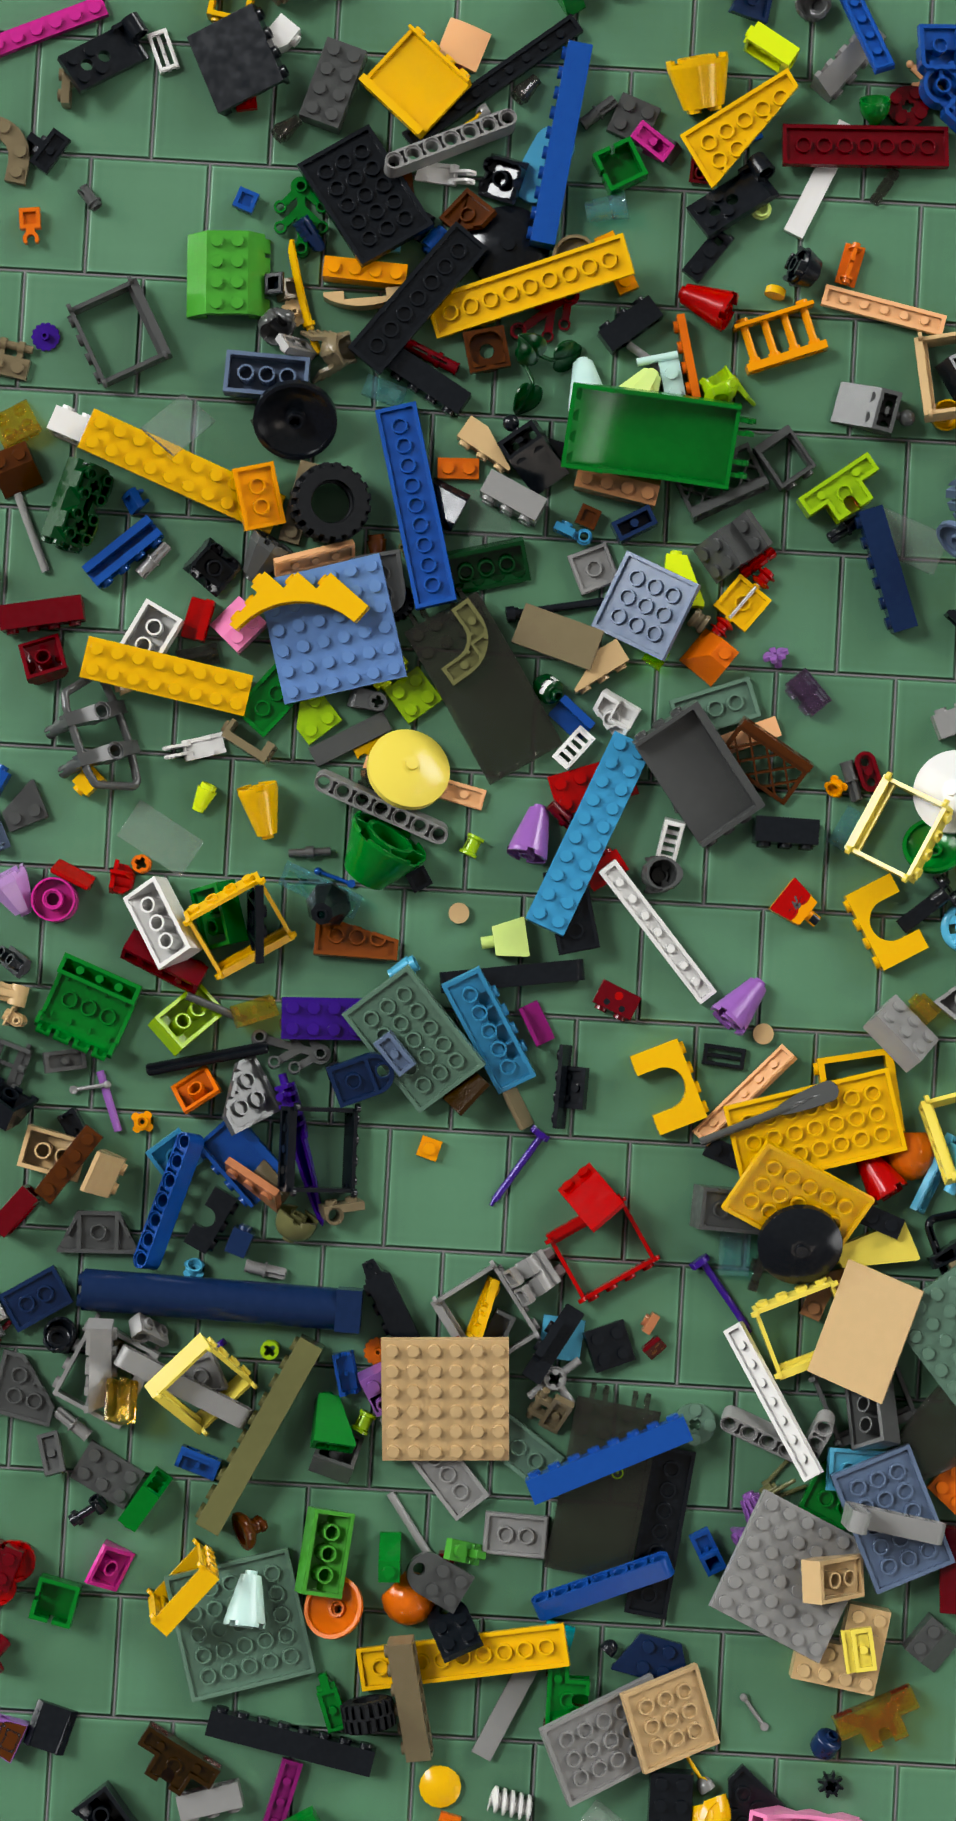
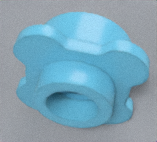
M191 1258L184 1262L186 1267L183 1271L184 1276H204L203 1268L205 1263L198 1258Z

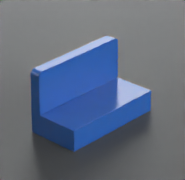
M566 695L560 699L559 703L548 714L570 736L580 725L589 732L596 724ZM578 733L577 735L580 739L584 737L580 733Z

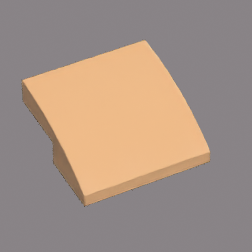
M451 17L439 44L441 48L439 51L444 56L446 54L450 55L455 60L456 65L462 66L463 69L474 74L477 72L492 34Z

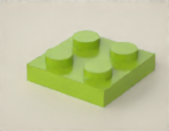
M418 666L407 673L408 677L400 678L384 690L408 725L442 701V698Z

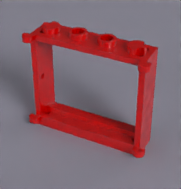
M617 1193L623 1202L627 1200L626 1196L621 1198L620 1194ZM627 1206L623 1207V1210L650 1257L586 1294L581 1290L556 1243L587 1226L586 1223L578 1215L546 1234L548 1239L544 1242L546 1245H552L581 1297L578 1300L579 1304L586 1300L588 1302L594 1301L600 1297L598 1293L603 1290L609 1292L618 1287L617 1283L623 1279L625 1282L636 1277L635 1272L641 1269L646 1271L655 1266L654 1262L661 1259L659 1255L654 1256Z

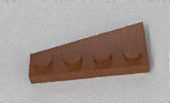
M316 922L313 955L397 962L399 940L344 922L340 925L322 927Z

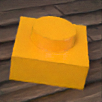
M423 1135L416 1155L436 1162L443 1142Z

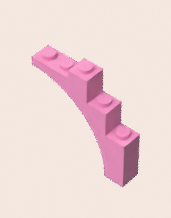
M777 1805L751 1809L748 1821L862 1820H859L860 1817L844 1812L826 1814L814 1809L795 1811Z

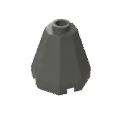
M254 530L249 539L243 572L246 574L245 578L252 582L257 574H263L264 571L271 575L274 572L273 558L292 554L293 551L285 544L278 543L277 539L261 530Z

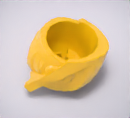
M726 1793L708 1799L703 1804L692 1806L691 1821H731V1808Z

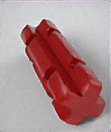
M772 547L766 549L764 554H759L748 562V565L740 568V574L748 578L752 575V572H756L758 568L767 564L768 560L771 561L777 556L775 550Z

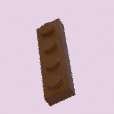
M86 1124L34 1192L49 1204H52L104 1137Z

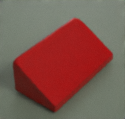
M59 859L50 870L52 874L86 891H90L96 880L95 876L62 859Z

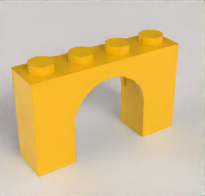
M891 873L843 896L845 901L842 902L846 911L852 913L854 917L852 923L857 932L861 930L864 936L862 942L867 950L870 949L874 956L871 958L876 969L880 968L881 971L929 948L920 929L894 941L881 939L873 932L870 925V915L875 905L900 892Z
M677 1038L629 1056L636 1076L658 1068L667 1067L678 1072L684 1081L685 1090L681 1101L672 1108L652 1115L659 1135L707 1118L706 1113L709 1112L706 1101H701L698 1094L702 1092L698 1081H693L691 1073H694L690 1061L686 1062L683 1055L687 1053L683 1041L678 1042Z

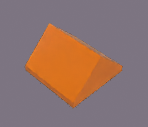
M207 1065L200 1067L171 1086L185 1115L223 1092Z

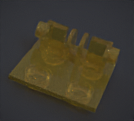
M26 399L0 412V441L4 449L18 444L19 441L23 442V439L28 441V436L32 438L37 434L40 435L39 432L43 431Z

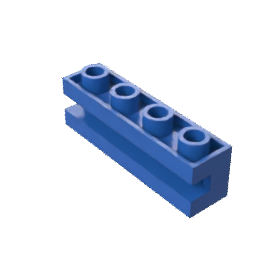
M145 515L85 563L82 568L99 589L101 587L106 588L113 583V578L116 575L126 573L130 569L129 565L131 563L142 560L147 555L145 552L151 547L153 549L157 548L163 542L161 539L164 538V535L148 515Z

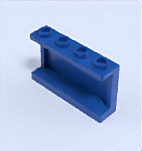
M223 1121L204 1138V1146L200 1156L204 1160L206 1158L209 1159L212 1163L211 1169L218 1176L220 1174L223 1175L226 1179L225 1185L231 1191H237L240 1195L238 1199L245 1207L248 1205L250 1208L254 1207L260 1199L237 1180L230 1178L226 1174L224 1162L230 1156L254 1172L259 1164L266 1160L278 1175V1159L250 1127L231 1136Z

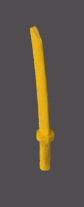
M290 239L288 254L304 320L302 327L306 331L309 329L314 330L316 324L315 320H312L307 303L295 241ZM310 340L317 355H320L321 348L319 342Z

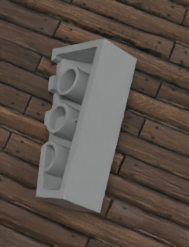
M879 30L883 40L885 41L887 36ZM856 34L849 39L850 43L848 45L844 44L838 50L834 60L830 58L825 63L821 71L818 70L814 74L810 87L828 103L832 99L837 100L844 92L842 88L846 84L851 85L858 75L856 73L859 69L862 68L864 70L870 64Z
M88 1319L85 1355H88L85 1362V1375L87 1376L84 1387V1396H87L84 1405V1413H90L111 1404L113 1396L117 1395L118 1383L114 1382V1377H117L118 1367L113 1364L114 1358L116 1359L118 1355V1346H114V1340H117L118 1327H114V1319Z

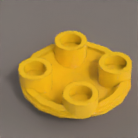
M433 1765L425 1771L420 1779V1795L432 1807H448L460 1795V1777L447 1766Z

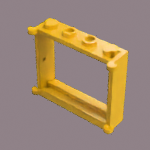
M257 871L244 875L242 880L226 885L222 891L208 895L204 901L190 905L183 912L186 920L182 923L185 927L190 926L217 971V974L214 975L216 980H222L255 962V951H252L249 945L226 959L217 962L193 920L251 889L254 885H264V894L283 926L264 938V956L291 942L297 936L296 931L292 932L267 890L264 884L266 879L264 877L261 878Z
M197 1538L192 1540L196 1546L169 1574L172 1575L199 1568L177 1594L169 1601L164 1581L154 1592L151 1588L146 1590L150 1595L148 1597L151 1624L166 1637L219 1580L218 1564L214 1555L215 1551L207 1544L205 1546L202 1545Z

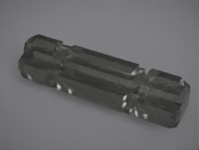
M891 168L876 189V193H873L870 202L873 205H880L883 197L887 195L894 181L899 177L900 172L895 168Z

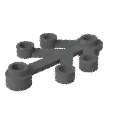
M260 1029L255 1030L251 1035L252 1044L266 1041L270 1046L288 1050L279 1056L269 1057L268 1066L273 1070L278 1069L282 1063L299 1054L307 1055L308 1057L299 1062L292 1061L289 1063V1073L297 1075L300 1070L313 1063L317 1065L326 1064L331 1057L330 1049L324 1044H319L317 1040L307 1039L311 1046L308 1047L302 1045L300 1039H289L290 1041L268 1036L264 1030ZM258 1034L264 1037L260 1041L255 1038ZM318 1051H323L324 1056L318 1057L316 1053ZM273 1059L278 1061V1064L275 1066L270 1064V1061ZM292 1065H297L298 1070L292 1071L290 1067Z

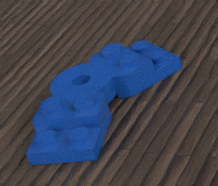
M919 24L917 26L918 48L916 49L917 71L923 75L918 87L920 98L929 108L939 110L940 119L956 133V24ZM938 85H941L944 90L939 89Z

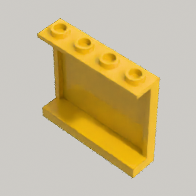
M409 24V31L367 75L363 73L358 80L368 92L421 140L472 84L469 79L471 76L465 69L461 68L459 70L454 65L456 63L455 60L448 54L444 56L439 51L441 48L435 41L431 40L429 42L425 38V32L420 27L416 26L414 28Z

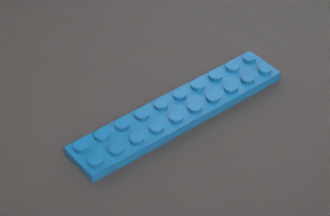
M614 731L525 920L564 937L646 765L633 745V739Z

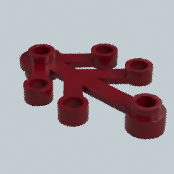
M579 293L574 294L572 299H566L565 297L552 303L532 308L541 311L524 323H514L510 328L511 337L518 340V335L514 333L516 329H521L522 333H527L529 329L546 318L545 329L541 336L550 334L551 339L546 341L547 344L551 343L554 338L552 331L556 310L563 306L562 319L558 322V328L562 332L568 331L571 325L569 321L571 306L578 302ZM562 322H567L568 327L562 328L560 324Z

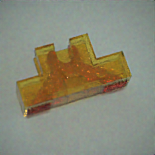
M907 1683L836 1713L831 1718L842 1741L861 1733L869 1752L884 1747L882 1741L893 1737L896 1742L909 1736L901 1716L920 1708L912 1687Z

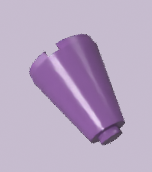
M534 804V806L528 808L507 847L508 855L520 860V857L527 859L526 862L531 864H545L547 862L549 811L546 810V806Z
M758 977L755 979L749 978L710 1008V1010H715L712 1013L713 1016L725 1028L729 1030L732 1027L736 1030L734 1034L742 1036L746 1032L766 993V984Z

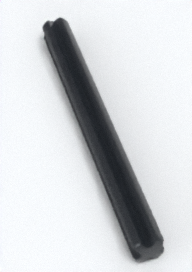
M266 1041L149 1063L146 1065V1072L149 1076L267 1054L269 1046Z

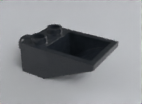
M507 415L503 419V427L512 433L497 444L530 490L540 494L570 473L567 468L561 467V458L536 420L531 419L519 428V419L515 415ZM532 431L537 435L535 439L530 437ZM515 443H518L520 446L517 451L513 449Z

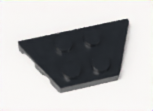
M254 885V888L247 892V934L251 949L255 951V964L264 963V938L267 937V927L264 925V917H267V907L264 905V885Z

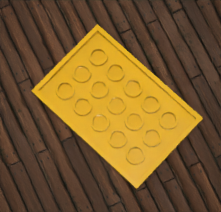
M767 1139L729 1193L721 1208L760 1230L765 1221L782 1208L801 1204L815 1206L827 1212L836 1221L844 1246L874 1204L875 1199Z

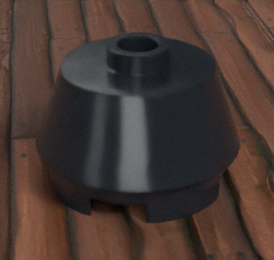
M799 246V251L796 254L791 253L784 268L787 269V274L783 276V280L788 282L790 286L809 288L820 276L822 261L810 248Z

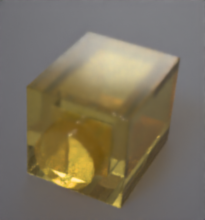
M915 993L908 1000L910 1003L908 1007L925 1025L929 1024L941 1012L938 1006L925 993Z

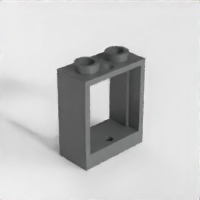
M786 425L756 445L752 450L779 492L784 489L788 492L797 485V480L800 478L806 480L814 474L813 470L816 464L789 425ZM787 438L806 467L782 483L763 453Z

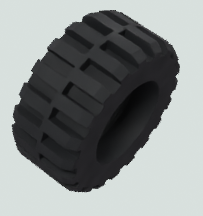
M324 462L311 467L296 480L290 492L291 500H289V507H291L292 511L290 515L296 522V528L298 530L301 529L305 537H310L317 543H338L353 537L366 524L368 513L371 512V505H369L371 493L367 492L368 485L366 482L363 483L361 480L362 476L358 472H353L352 467L348 465L342 466L338 462ZM323 484L339 486L348 497V512L338 522H324L315 515L312 509V495Z

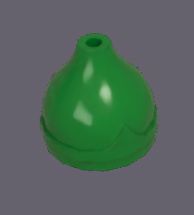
M885 95L863 96L859 99L860 112L869 125H880L889 113L891 106L890 97Z

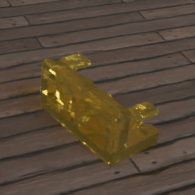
M270 994L230 1006L236 1029L280 1015L273 995L270 996Z
M120 1377V1380L107 1378L104 1421L117 1425L135 1423L138 1381Z

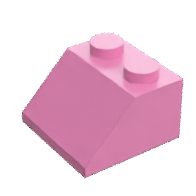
M240 596L210 624L238 655L267 628V622L260 615L251 620L239 632L229 625L232 622L230 620L232 615L237 610L241 611L246 606L244 604L245 601Z

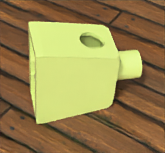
M524 917L492 926L493 935L480 937L482 949L495 948L496 956L530 957Z

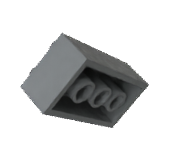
M327 37L299 112L301 122L337 135L340 134L359 83L358 78L362 75L368 59L366 50Z

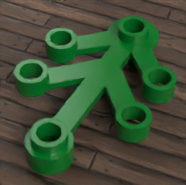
M302 176L296 177L291 183L290 193L283 200H278L274 204L275 212L277 214H284L287 206L297 198V206L282 221L275 223L274 230L278 235L285 234L287 228L296 219L299 220L307 214L317 229L321 224L326 226V229L318 234L324 235L328 232V224L325 221H320L305 206L306 197L316 206V211L319 214L326 213L325 210L318 209L320 202ZM300 183L305 185V188L302 190L297 188ZM279 204L284 205V209L281 211L276 209ZM283 225L284 230L278 231L277 226ZM297 233V242L295 243L297 258L304 259L310 254V247L307 242L304 243L299 233ZM300 245L305 246V250L302 252L297 250Z

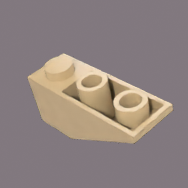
M471 415L457 435L458 444L466 450L472 449L475 451L476 457L484 462L488 460L493 463V468L501 474L504 472L509 474L511 468L489 427Z
M617 638L598 649L591 670L585 671L574 689L575 694L580 692L582 695L592 689L590 685L598 681L601 684L610 678L608 674L613 671L619 673L628 667L626 663L629 662V658Z

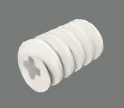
M495 1785L489 1797L487 1811L493 1806V1813H496L501 1808L503 1816L508 1810L510 1818L517 1813L518 1820L523 1815H526V1821H529L533 1807L532 1796L528 1794L524 1799L523 1793L520 1792L516 1797L515 1790H511L508 1794L507 1788H503L499 1793V1786Z

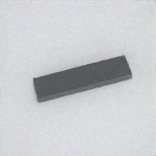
M382 711L308 749L317 767H320L392 731V728Z

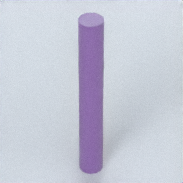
M104 1070L96 1072L99 1084L104 1083L107 1080ZM102 1087L101 1091L114 1132L121 1131L122 1127L110 1088Z

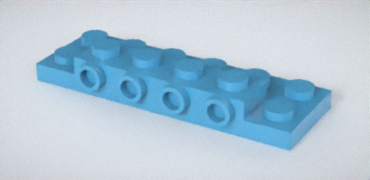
M480 966L441 984L473 1047L486 1062L484 1068L498 1094L536 1077V1073L526 1055L528 1047L524 1039L519 1040L516 1034L519 1030L515 1022H510L507 1017L510 1014L505 1003L500 1004L497 998L500 996L497 987L490 985Z

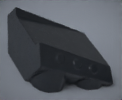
M492 153L491 157H487L484 160L483 168L485 174L479 181L478 195L515 205L529 163Z
M433 478L442 529L451 532L462 515L471 495L437 478Z
M210 537L204 541L202 546L185 563L183 569L217 597L243 568V565Z
M38 1699L23 1742L27 1746L63 1756L78 1711Z

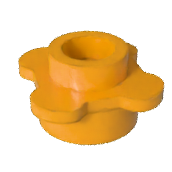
M832 775L830 781L824 784L827 794L831 797L840 798L842 792L848 789V785L843 783L836 775Z
M150 1111L140 1114L135 1112L131 1115V1119L134 1121L133 1131L135 1133L143 1130L149 1132L153 1129V1124H151L152 1113Z

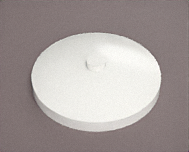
M956 750L937 754L928 760L917 774L913 787L941 802L945 799L950 801L949 806L954 811L951 822L946 824L942 831L946 834H956ZM913 795L914 805L919 816L926 824L932 827L941 808Z

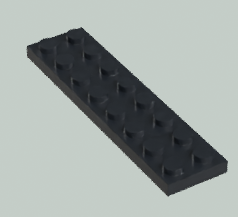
M456 221L351 342L348 349L380 376L487 252L488 248Z
M673 1448L652 1457L633 1561L665 1551L675 1570L695 1463V1451ZM674 1575L660 1582L627 1592L624 1612L666 1620Z

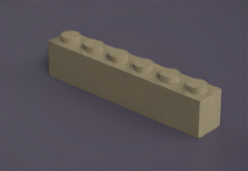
M414 1634L389 1636L387 1645H384L385 1658L389 1659L387 1673L388 1677H392L393 1682L391 1684V1695L396 1700V1703H394L395 1716L399 1717L397 1730L398 1735H402L403 1740L401 1742V1753L405 1755L406 1763L431 1761L434 1747Z

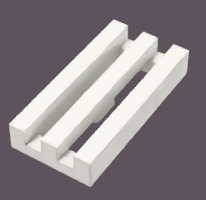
M163 28L146 34L160 75L165 74V72H171L173 69H180L167 29ZM162 34L165 36L174 64L170 65L160 37ZM153 37L157 38L166 67L162 68L152 39Z

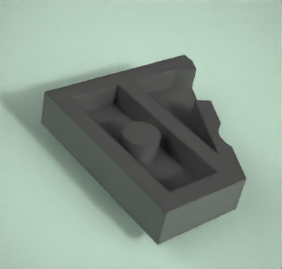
M34 779L26 784L2 812L10 833L49 817Z

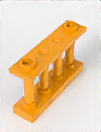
M802 299L795 302L794 306L748 320L745 317L736 321L732 331L733 333L741 331L750 358L749 363L745 366L747 376L827 351V340L820 341V338H817L808 309L813 308L814 300L807 301V299ZM798 312L801 313L809 338L808 345L800 347V344H797L788 316ZM779 318L781 319L789 344V351L783 353L777 350L769 325V321ZM761 325L769 349V357L761 359L757 356L749 331L750 327Z

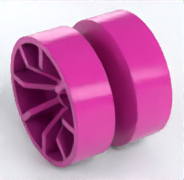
M49 877L38 882L33 888L31 905L34 912L40 918L50 922H64L76 913L79 906V895L76 888L70 882L57 877Z

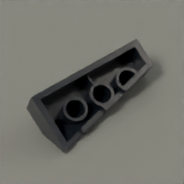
M0 1077V1128L7 1131L17 1126L37 1104L39 1098L34 1095L30 1098L23 1094V1089L18 1086L12 1088L4 1083L5 1079Z
M109 1780L91 1792L71 1810V1812L76 1816L78 1815L84 1821H138Z

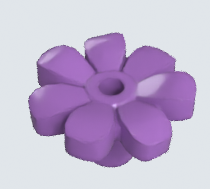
M775 647L769 648V652L763 654V661H771L775 668H781L783 666L781 660L786 659V655L789 654L788 648L779 647L777 650Z

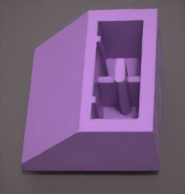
M381 1362L357 1373L359 1382L377 1417L382 1415Z

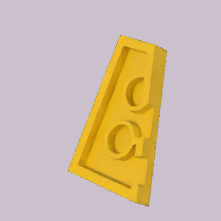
M488 1275L465 1331V1335L468 1337H483L495 1297L498 1295L501 1287L499 1285L500 1281Z

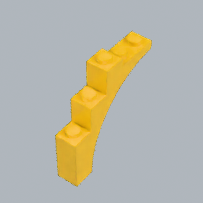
M264 571L263 574H257L252 580L253 585L251 588L257 593L255 596L252 594L244 602L246 606L241 611L237 610L230 618L232 622L229 625L239 632L251 620L262 613L290 604H314L327 607L345 615L357 624L369 611L370 607L332 573L328 576L326 574L322 576L317 583L319 586L315 588L297 572L295 575L291 574L286 579V586L283 588Z

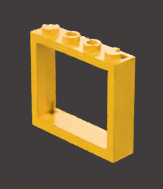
M883 1048L815 1058L816 1063H813L814 1076L818 1075V1081L821 1083L827 1081L824 1064L882 1055L884 1068L888 1067L902 1128L905 1131L895 1063Z

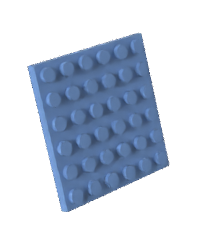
M380 553L298 572L315 588L319 586L317 583L325 574L328 576L332 573L370 607L369 611L357 624L337 611L314 604H290L264 612L285 705L408 677ZM291 574L273 579L284 588L286 586L285 581Z

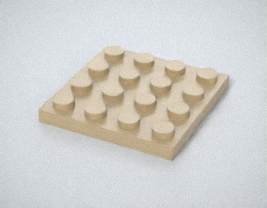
M691 1663L619 1693L643 1774H649L720 1744L697 1663Z

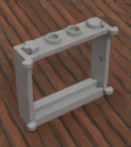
M492 1259L489 1261L490 1265L438 1298L436 1296L432 1297L433 1301L430 1304L451 1337L458 1335L459 1337H467L444 1300L494 1269L533 1331L509 1347L510 1354L535 1337L537 1340L541 1338L538 1332L541 1327L535 1318L530 1319L527 1311H529L528 1306L523 1307L513 1292L516 1287L511 1289L502 1275V1272L505 1271L501 1264L497 1265Z
M97 1313L94 1318H100L101 1314ZM88 1320L82 1329L85 1332L82 1339L77 1338L72 1347V1350L75 1352L71 1358H66L62 1366L65 1369L62 1376L57 1375L52 1385L55 1388L52 1392L54 1396H58L84 1410L85 1402L61 1390V1387L86 1343ZM118 1329L119 1338L145 1351L146 1355L158 1360L161 1354L158 1351L160 1346L156 1345L155 1348H152L145 1343H133L130 1335ZM134 1375L112 1417L98 1409L89 1414L108 1423L115 1429H120L146 1381Z

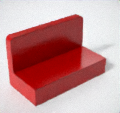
M192 597L181 636L205 643L216 602L210 599L204 600Z

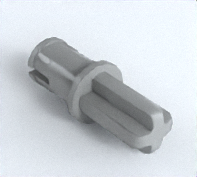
M162 542L151 555L147 554L148 557L135 571L146 579L156 566H160L159 562L171 550V547L166 542Z
M247 1259L244 1272L261 1275L262 1278L266 1276L284 1280L287 1269L270 1265L268 1262L261 1263Z
M62 1406L58 1407L53 1414L55 1418L68 1427V1431L71 1430L83 1441L93 1432L78 1420L79 1417L75 1418Z

